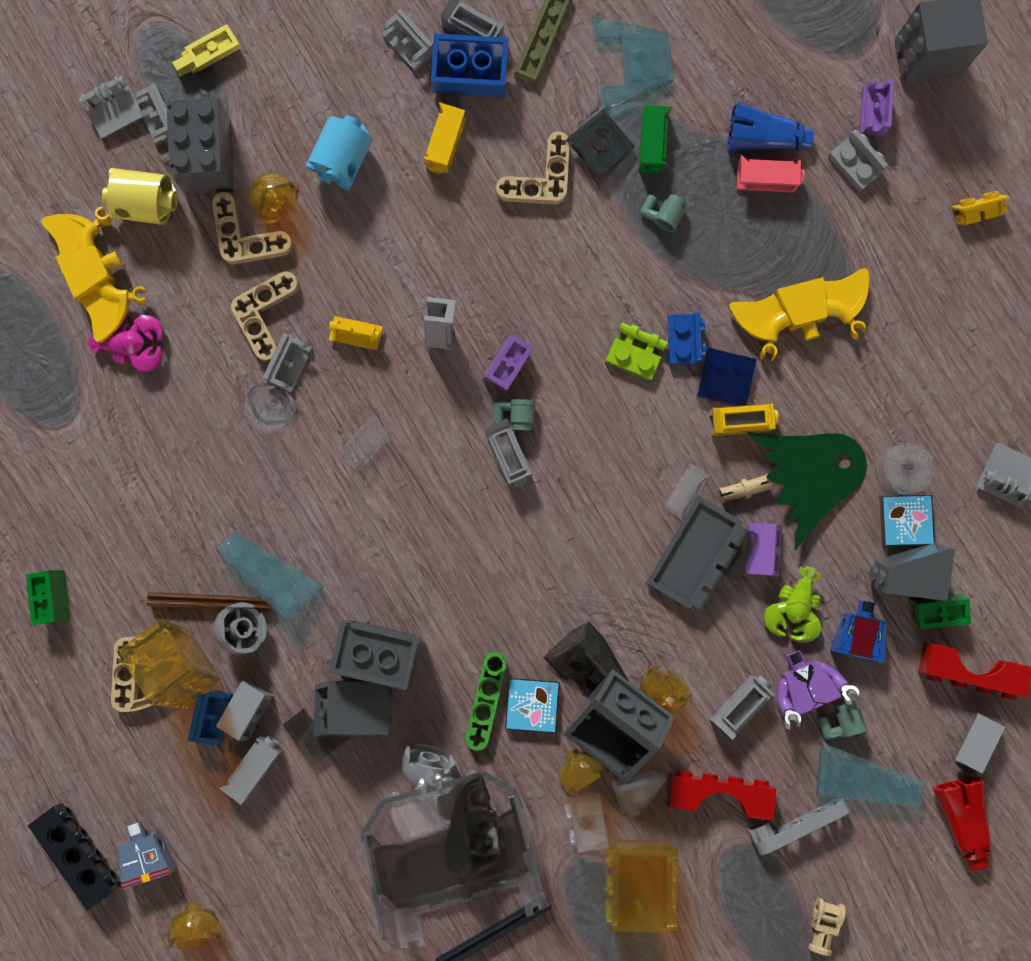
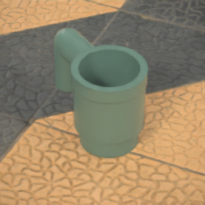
M671 194L664 201L659 212L652 210L657 198L649 195L640 210L641 216L654 221L656 225L666 231L675 232L685 213L687 202L683 198Z
M523 399L496 401L494 404L493 423L503 420L504 411H511L510 423L512 424V431L532 432L536 401Z
M851 700V705L845 702L836 705L838 712L836 716L840 725L838 727H831L828 716L818 718L825 739L831 740L842 736H852L868 730L861 709L857 707L856 700Z

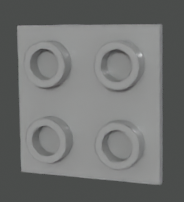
M124 75L116 76L105 84L102 83L100 87H95L94 90L87 94L83 93L79 99L82 107L86 108L101 139L145 117Z
M996 442L976 487L1023 509L1026 500L1031 501V458Z

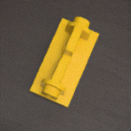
M999 191L983 194L984 198L975 200V198L960 200V204L952 206L951 209L959 211V215H956L957 224L966 226L980 222V212L982 211L985 220L1002 216L1004 212H1007V205L1003 200L1009 199V196L1001 195Z
M334 316L333 321H330L329 331H331L329 340L377 351L383 326Z

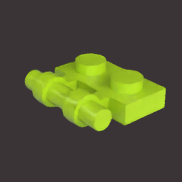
M621 323L618 332L627 335L625 341L615 338L605 362L651 381L661 359L660 356L652 352L655 347L664 351L668 342L660 339L659 335L655 333L651 335L639 330V327L632 324L629 326ZM634 338L647 343L646 349L643 350L632 345Z

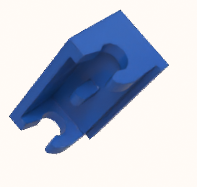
M209 688L199 689L187 741L208 745H220L222 743L224 731L217 728L216 725L231 701L233 693Z

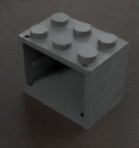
M935 0L920 2L895 38V48L900 54L899 71L900 74H903L904 82L958 76L965 72L988 44L981 0Z
M218 97L166 100L169 175L185 194L234 191L231 120Z
M350 619L341 620L329 673L408 690L412 687L423 636Z
M612 669L582 703L563 735L627 783L660 749L675 716Z

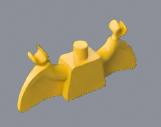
M99 207L95 210L96 220L93 223L84 217L72 214H57L41 219V223L56 240L59 249V255L56 256V260L71 293L88 311L92 322L94 339L96 342L102 343L124 321L129 310L130 300H134L139 305L147 301L146 298L136 297L138 293H146V289L138 286L133 289L132 293H129L128 290H118L113 286L115 279L111 270L123 265L122 260L116 251L104 256L94 243L95 237L100 232L99 227L108 226L112 222V218L108 214L102 217L105 214L104 207Z
M863 268L838 281H824L822 277L777 289L773 295L760 301L732 302L729 305V310L742 329L754 338L766 342L760 353L761 360L764 359L765 352H769L772 355L771 362L774 360L778 352L774 343L777 342L778 334L786 327L789 330L802 328L805 341L820 337L817 324L823 322L828 317H838L844 324L848 323L851 327L850 336L857 340L859 335L854 329H861L864 334L866 331L865 323L855 321L854 317L865 304L869 289V272L866 268Z

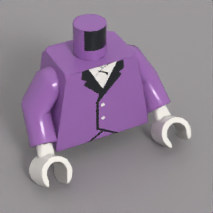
M800 650L786 656L791 670L781 674L782 679L778 682L776 701L781 713L785 716L784 725L786 729H790L789 720H795L797 726L800 727L801 714L840 698V693H843L844 701L848 705L852 704L850 698L847 697L849 694H855L860 699L858 689L850 686L838 671L825 662L819 663V661L812 660L805 663Z

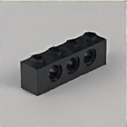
M60 803L30 823L28 828L82 905L89 911L120 888L121 885L118 883L119 878L117 874L104 863V856L101 851L94 848L89 842L87 831L83 827H79L73 819L74 814L68 806H64L63 803ZM59 827L66 832L65 840L61 839L58 835ZM73 849H77L80 852V861L73 857ZM88 870L95 873V882L89 880L87 876Z

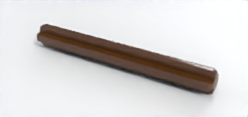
M149 592L147 594V605L225 609L229 605L244 602L254 605V609L257 611H272L274 606L273 598L161 592Z

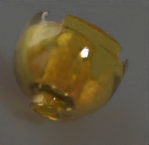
M268 172L257 177L251 184L248 192V202L252 211L267 224L282 220L285 216L281 215V213L288 207L293 210L299 197V190L294 183L286 176L276 172Z
M651 665L643 675L639 689L672 715L679 712L692 697V693L687 694L689 687L669 670H667L665 675L659 671L660 666Z
M575 749L564 756L566 762L560 767L558 776L563 792L567 798L573 796L570 791L575 790V792L578 791L579 793L603 778L601 774L603 770L606 773L611 771L587 752L579 753L578 749Z
M201 904L186 905L185 911L177 913L171 919L168 926V948H172L175 943H177V949L207 945L206 939L214 938V943L221 941V928L218 918L211 910L201 909Z

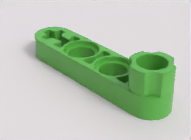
M499 652L489 653L483 662L466 734L467 746L474 751L484 749L489 742L506 669V658ZM494 656L499 657V661L502 662V667H497L496 671H492V666L488 664V660H493ZM485 671L492 676L500 675V680L489 676L484 677ZM486 681H492L496 684L497 690L491 696L485 695L482 691V685ZM486 706L490 709L491 716L488 720L482 721L477 718L476 710L479 707ZM473 722L489 726L488 730L482 728L481 737L485 738V741L479 742V745H474V740L470 739L471 735L476 734L478 727H473Z

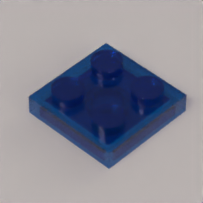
M708 348L696 397L736 407L747 406L757 359Z

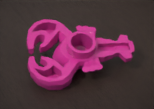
M141 315L136 318L128 331L127 329L130 327V324H121L114 332L115 334H112L102 343L95 341L93 333L92 337L88 339V346L92 348V353L98 354L101 349L114 352V362L124 365L128 364L125 357L128 356L133 367L139 372H151L157 369L162 362L163 352L160 346H157L153 356H150L154 350L153 346L148 347L138 355V352H140L144 345L143 338L139 334L140 331L153 341L152 331H155L158 341H162L164 336L163 326L158 319L150 315Z

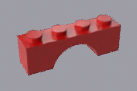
M924 642L918 672L926 674L927 680L941 683L942 678L952 680V686L967 689V684L977 686V692L992 695V691L995 690L1002 692V698L1017 701L1018 696L1028 697L1031 682L1030 666L998 660L991 670L976 675L964 667L959 658L958 649Z
M677 770V774L670 773L667 797L669 808L696 811L699 804L706 797L715 793H727L736 797L743 813L747 817L774 820L777 788L769 785L770 781L754 779V783L744 782V778L738 776H728V780L718 779V775L713 773H703L702 777L692 776L693 772L688 770Z

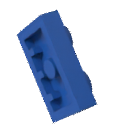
M695 311L694 314L668 315L669 365H699L702 358L706 356V344L701 343V333L705 332V319L701 318L700 311Z

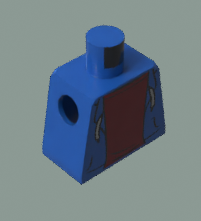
M860 600L857 614H843L830 649L831 652L885 663L886 623L884 620L873 618L875 603Z

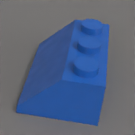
M434 34L431 69L432 93L505 97L508 38Z

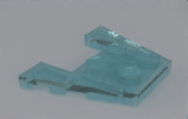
M593 17L595 42L620 40L625 85L601 87L602 112L609 111L618 104H625L634 97L648 94L673 82L668 32Z

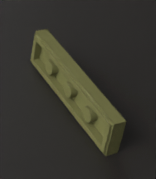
M572 0L544 1L515 69V77L537 85Z

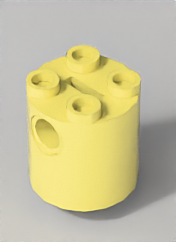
M110 168L108 186L102 190V202L107 203L109 217L115 219L165 225L168 222L171 211H175L178 204V196L173 183L168 175Z

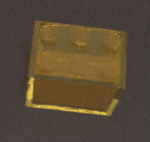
M162 619L117 651V654L152 705L185 710L195 702L194 699L199 694H206L213 690L216 686L215 683L221 679L189 630Z
M610 839V847H605V863H607V868H610V873H605V890L609 896V900L604 901L606 923H610L613 932L677 933L678 850L673 842Z

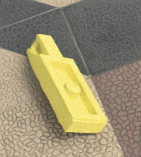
M224 25L184 47L185 51L181 53L182 57L172 62L181 77L191 71L192 73L201 71L241 49L229 26Z

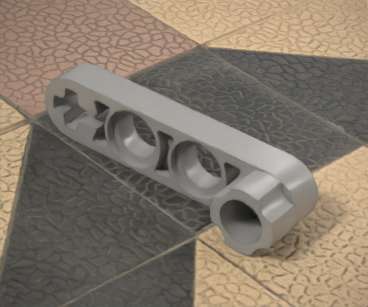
M838 798L774 830L770 822L766 820L753 825L748 829V832L759 854L765 855L845 816L850 810L844 798Z

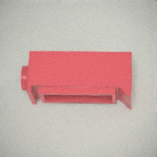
M741 155L737 163L736 190L795 193L800 184L804 182V169H801V160H798L796 164H794V161L751 159L747 161Z

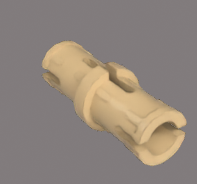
M767 474L748 481L742 479L738 484L719 488V494L730 493V495L721 497L724 504L742 497L745 499L751 498V495L772 490V483L761 485V483L769 481L766 478Z

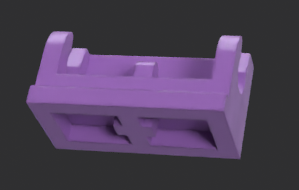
M872 79L867 86H863L859 133L884 137L891 128L894 79H886L883 84H876V79Z
M513 334L508 336L482 379L494 383L498 389L508 390L533 350V347Z
M749 523L746 574L779 577L782 526L777 524Z

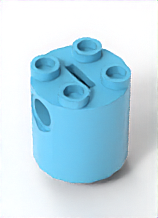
M348 115L343 119L333 116L328 117L305 167L314 173H318L316 177L327 184H330L332 180L337 182L336 184L339 187L350 190L373 139L363 123Z

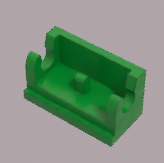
M48 570L26 574L31 625L69 621L64 570Z
M960 593L948 594L947 601L920 597L909 598L910 606L915 610V616H911V618L918 625L919 629L971 624L970 599Z

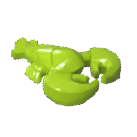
M809 566L799 568L798 572L802 577L794 589L784 585L778 597L787 600L767 607L763 615L764 625L776 636L785 637L786 633L779 630L777 626L780 624L783 626V629L787 630V623L782 613H786L788 619L793 624L806 620V622L799 624L793 630L795 633L802 631L803 634L790 636L791 640L800 643H808L815 640L822 629L819 618L811 610V607L818 610L821 597L812 595L813 580L820 579V573L816 572L815 568Z

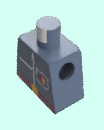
M142 821L126 826L130 841L118 846L122 889L171 874L177 869V865L159 831L146 835Z

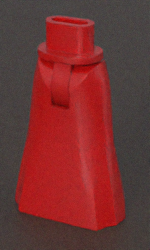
M971 776L933 787L956 845L963 859L968 862L969 870L976 871L990 867L988 856L991 855V840L986 812L984 777Z

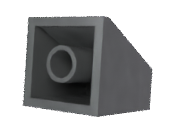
M932 543L875 560L874 567L872 566L870 569L869 580L872 582V586L884 593L947 601L955 549L940 543Z
M326 681L316 684L313 737L388 735V731L392 726V718L389 715L392 690L389 689V686L372 682Z

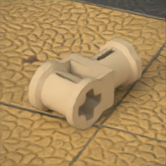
M822 898L816 899L811 924L815 932L812 943L808 945V949L821 955L831 956L833 935H839L840 928L844 923L845 905H833L824 902Z

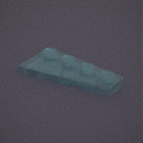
M237 532L231 534L216 547V551L285 622L323 589L322 584Z
M820 743L817 795L921 807L922 780Z

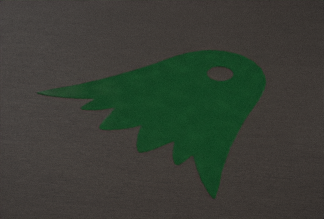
M747 431L748 435L755 441L772 451L763 455V457L773 463H779L776 468L767 474L766 478L775 483L786 484L778 497V505L796 504L791 512L789 521L800 518L795 537V550H797L816 524L863 481L867 469L865 452L857 441L844 434L827 433L806 436H781ZM840 454H847L850 457L851 464L848 468L844 469L838 466L837 458Z

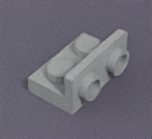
M854 130L845 141L828 155L859 192L878 178L888 167L885 157L880 152H876L870 145L868 138L857 130Z

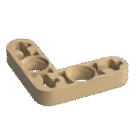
M560 131L554 132L549 136L546 178L502 177L496 184V195L498 198L505 202L562 203L567 195L570 146L568 136ZM559 139L561 144L565 145H561L560 156H555L556 145L554 144ZM553 163H561L564 166L563 172L560 174L553 173L550 169ZM554 180H559L558 190L563 192L559 193L558 197H553V193L549 192L553 191ZM505 184H509L511 189H517V184H521V196L517 195V190H510L509 194H504V190L500 188H504ZM535 185L538 188V193L535 196H528L524 192L525 187Z
M226 192L218 193L213 198L212 206L219 250L222 258L227 263L241 264L288 255L292 251L293 242L290 236L283 231L242 237L238 208L234 198ZM223 200H227L230 203L227 205L229 216H225L224 210L219 206L223 204ZM228 222L235 225L234 232L224 234L222 232L223 225ZM280 238H283L284 242H287L283 244V249H279L277 245H273L279 243ZM266 240H269L270 244L273 245V246H270V248H271V250H272V251H270V252H269V247H268V244H267ZM228 241H232L233 247L238 250L232 258L229 254H226L230 252ZM254 242H261L263 244V250L258 254H253L250 251V247Z
M282 272L237 296L231 303V309L254 353L263 362L271 361L277 344L260 313L293 296L298 291L299 282L294 274L290 272ZM284 279H288V281L293 280V282L290 283L291 288L288 290L286 289V287L278 289V291L281 294L277 296V293L273 289L272 285L275 284V286L279 288L284 285ZM262 290L271 291L272 297L269 301L261 302L259 300V294ZM253 296L254 300L259 305L258 307H255L250 297ZM242 302L248 305L246 313H243L241 310L237 311L240 309L239 304ZM252 323L261 324L262 329L258 335L249 334L248 329ZM263 339L268 347H273L270 349L271 354L269 356H266L264 353L261 354L263 347L259 340Z

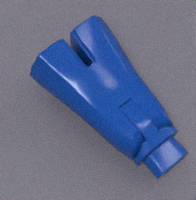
M735 102L731 113L727 149H811L814 130L804 128L803 124L795 120L769 114L749 105Z

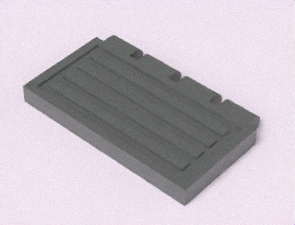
M697 496L649 577L647 584L688 609L695 606L702 610L711 596L710 593L703 590L704 586L714 591L724 574L716 566L719 564L726 569L728 568L737 553V550L729 546L732 542L740 547L749 531L741 527L743 521L704 498Z

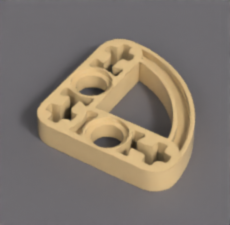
M123 637L117 640L113 654L111 704L113 708L120 712L137 711L153 706L170 695L179 685L188 668L191 655L189 642L182 638ZM128 641L129 646H140V651H130L126 655V651H122V646L126 645ZM150 642H155L159 646V652L154 657L146 652V647ZM164 642H167L166 647H176L178 642L179 646L184 648V652L179 653V657H177L176 652H165ZM140 661L175 662L174 668L165 683L152 694L138 699ZM123 667H128L132 671V677L127 682L123 681L119 675ZM119 685H131V689L129 688L125 691V696L130 698V702L126 703L125 707H123V702H119V697L124 695V688L119 689Z

